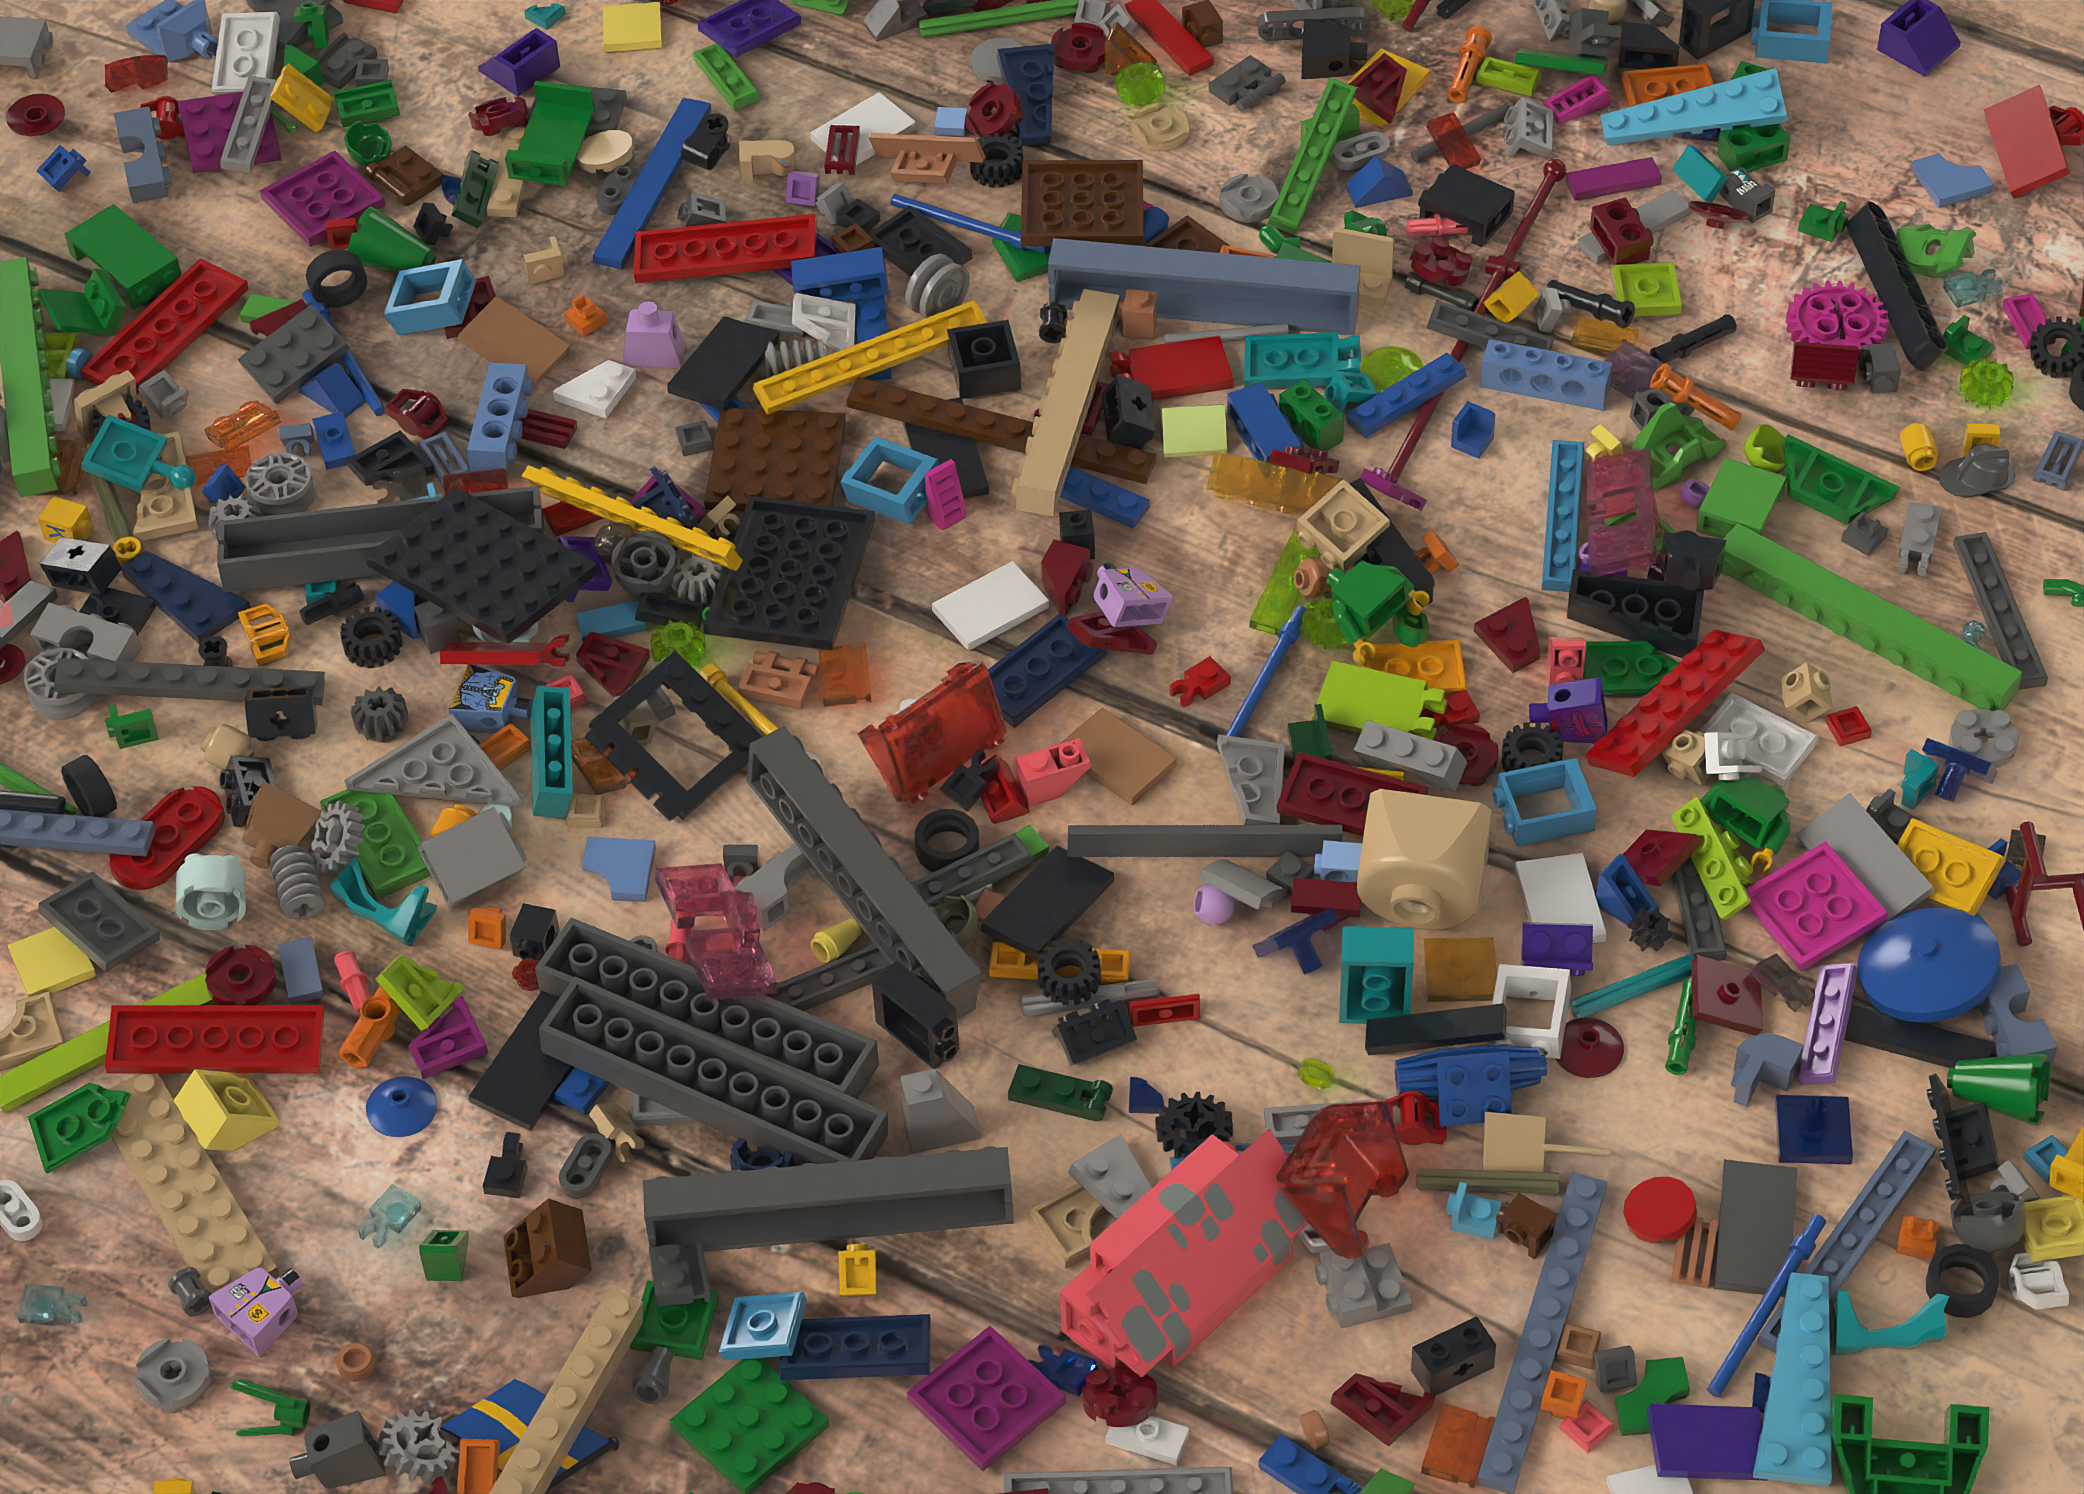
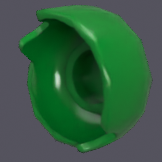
M359 120L346 130L345 144L348 154L355 162L369 165L372 162L379 163L390 155L392 141L389 132L379 126L377 122L364 124Z

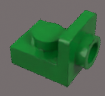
M307 2L296 7L294 22L308 21L309 39H314L315 49L327 48L330 36L325 5Z
M1840 201L1835 211L1810 203L1799 222L1798 231L1833 242L1838 231L1843 232L1846 228V222L1849 218V215L1845 214L1846 202Z
M1963 315L1956 323H1950L1944 332L1943 338L1947 344V350L1944 354L1975 370L1992 354L1994 344L1968 330L1970 318Z
M108 705L111 717L105 718L109 737L116 736L119 749L159 740L151 709L119 716L116 705Z

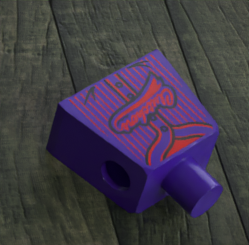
M1602 677L1552 684L1548 687V703L1529 704L1530 723H1549L1550 727H1552L1551 734L1557 731L1560 735L1559 740L1562 739L1565 742L1595 744L1598 739L1607 734L1608 727Z

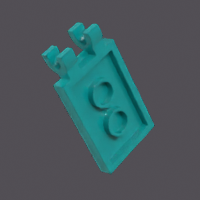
M1338 332L1245 336L1244 388L1261 382L1266 389L1290 388L1302 380H1305L1312 387L1328 386L1336 371L1361 373L1360 336L1339 339Z

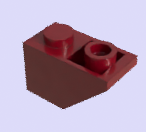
M1053 539L1041 561L1042 584L1059 614L1061 613L1066 616L1071 605L1075 606L1078 603L1083 583H1088L1091 579L1093 564L1090 563V549Z

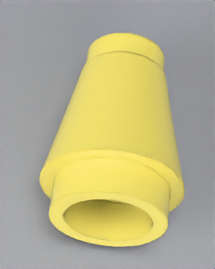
M850 918L816 932L814 939L810 942L813 954L823 963L839 959L857 938L861 936V927L854 919Z

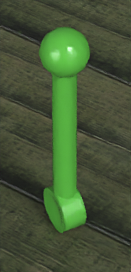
M272 108V116L286 126L289 134L298 132L296 122H289Z

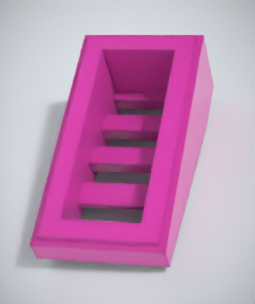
M1595 74L1587 76L1543 101L1544 106L1553 109V118L1558 124L1603 109L1611 104L1609 91ZM1572 101L1574 105L1570 107L1567 102ZM1561 105L1565 110L1560 113L1556 106Z
M950 459L925 473L928 517L941 530H945L966 518V507L956 465Z

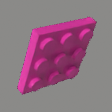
M1826 841L1746 888L1751 899L1750 904L1746 907L1801 972L1888 920V912Z

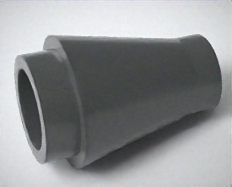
M663 1347L653 1348L650 1356L632 1381L633 1393L642 1402L655 1404L668 1394L670 1366L673 1358L672 1353L668 1349Z

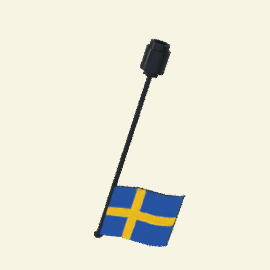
M514 1379L442 1425L440 1430L450 1433L459 1439L499 1440L498 1470L502 1472L546 1396L530 1385ZM583 1426L546 1492L611 1449L618 1450L619 1440L615 1437L606 1439Z

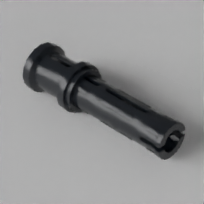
M1554 279L1549 281L1546 286L1547 288L1557 289L1560 300H1569L1571 306L1592 313L1595 319L1599 321L1606 319L1615 322L1618 327L1624 329L1633 320L1635 305L1631 301L1621 302L1613 299L1607 293L1596 295Z

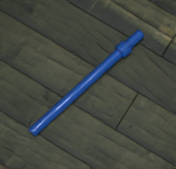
M893 194L890 203L892 206L905 209L911 205L927 217L1011 243L1014 248L1023 251L1030 249L1043 254H1048L1051 246H1021V230L1014 232L898 194Z
M310 289L305 290L302 293V297L308 306L312 304L340 335L330 319L331 314L323 302H317L313 298ZM348 350L340 356V359L376 416L383 415L385 413V406L351 351Z
M1297 606L1289 622H1285L1278 633L1279 640L1228 729L1226 736L1240 737L1290 645L1296 643L1301 634L1300 627L1308 614V610L1304 606Z
M1814 1214L1803 1233L1796 1235L1789 1247V1256L1709 1384L1707 1391L1715 1397L1721 1396L1787 1288L1791 1272L1796 1273L1803 1260H1808L1816 1248L1814 1242L1826 1224V1220L1822 1216Z

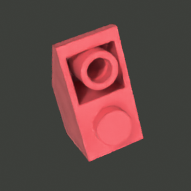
M1549 637L1547 652L1548 687L1552 684L1583 680L1586 640L1583 637Z
M1080 738L1016 757L1017 783L1028 807L1061 797L1091 767V761Z

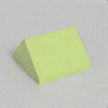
M1224 404L1160 407L1164 458L1227 454Z

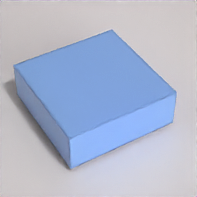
M938 107L934 126L935 135L964 136L967 108Z

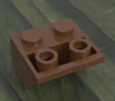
M548 1198L503 1235L512 1297L521 1298L566 1290L592 1271L582 1209Z

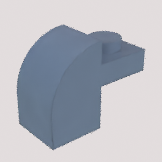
M1760 1034L1745 1040L1738 1047L1736 1053L1735 1073L1731 1082V1086L1736 1088L1733 1102L1747 1107L1760 1081L1787 1091L1800 1066L1804 1045L1776 1034Z

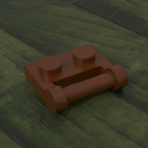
M407 146L402 147L379 163H370L365 169V176L373 182H379L391 191L404 206L413 204L445 183L444 174ZM391 173L393 176H395L397 179H399L407 186H402L388 174Z

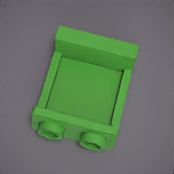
M1725 458L1699 509L1696 532L1723 539L1739 523L1763 536V529L1776 503L1781 502L1783 499L1786 476Z

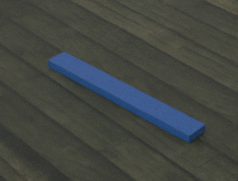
M682 98L593 254L594 263L617 269L623 268L635 247V232L644 231L683 162L681 150L684 142L698 128L703 119L710 114L711 103Z

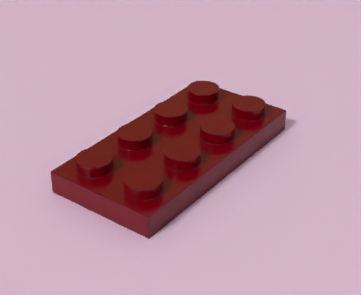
M1298 752L1276 808L1279 814L1319 825H1342V831L1363 837L1370 793L1379 789L1428 795V787Z

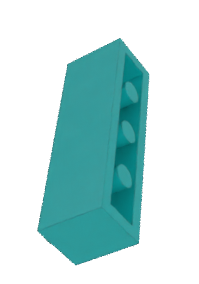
M536 687L531 706L533 816L567 817L573 795L570 688Z

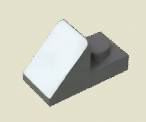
M878 0L863 20V23L877 42L918 27L921 20L928 19V14L917 0H906L900 3L896 0Z

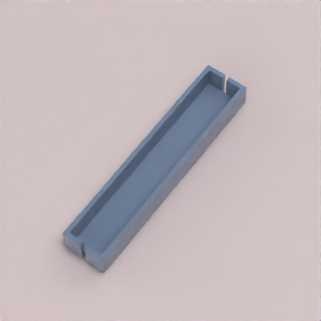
M1053 238L1048 261L1049 302H1057L1064 305L1067 310H1072L1074 301H1080L1083 289L1120 295L1119 301H1124L1126 289L1157 292V318L1252 327L1287 323L1288 330L1318 333L1338 332L1339 335L1355 336L1359 311L1360 266Z

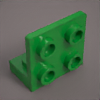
M94 268L90 279L85 284L84 293L40 289L38 294L57 329L66 333L80 332L96 336H114L126 309L124 301L104 269Z

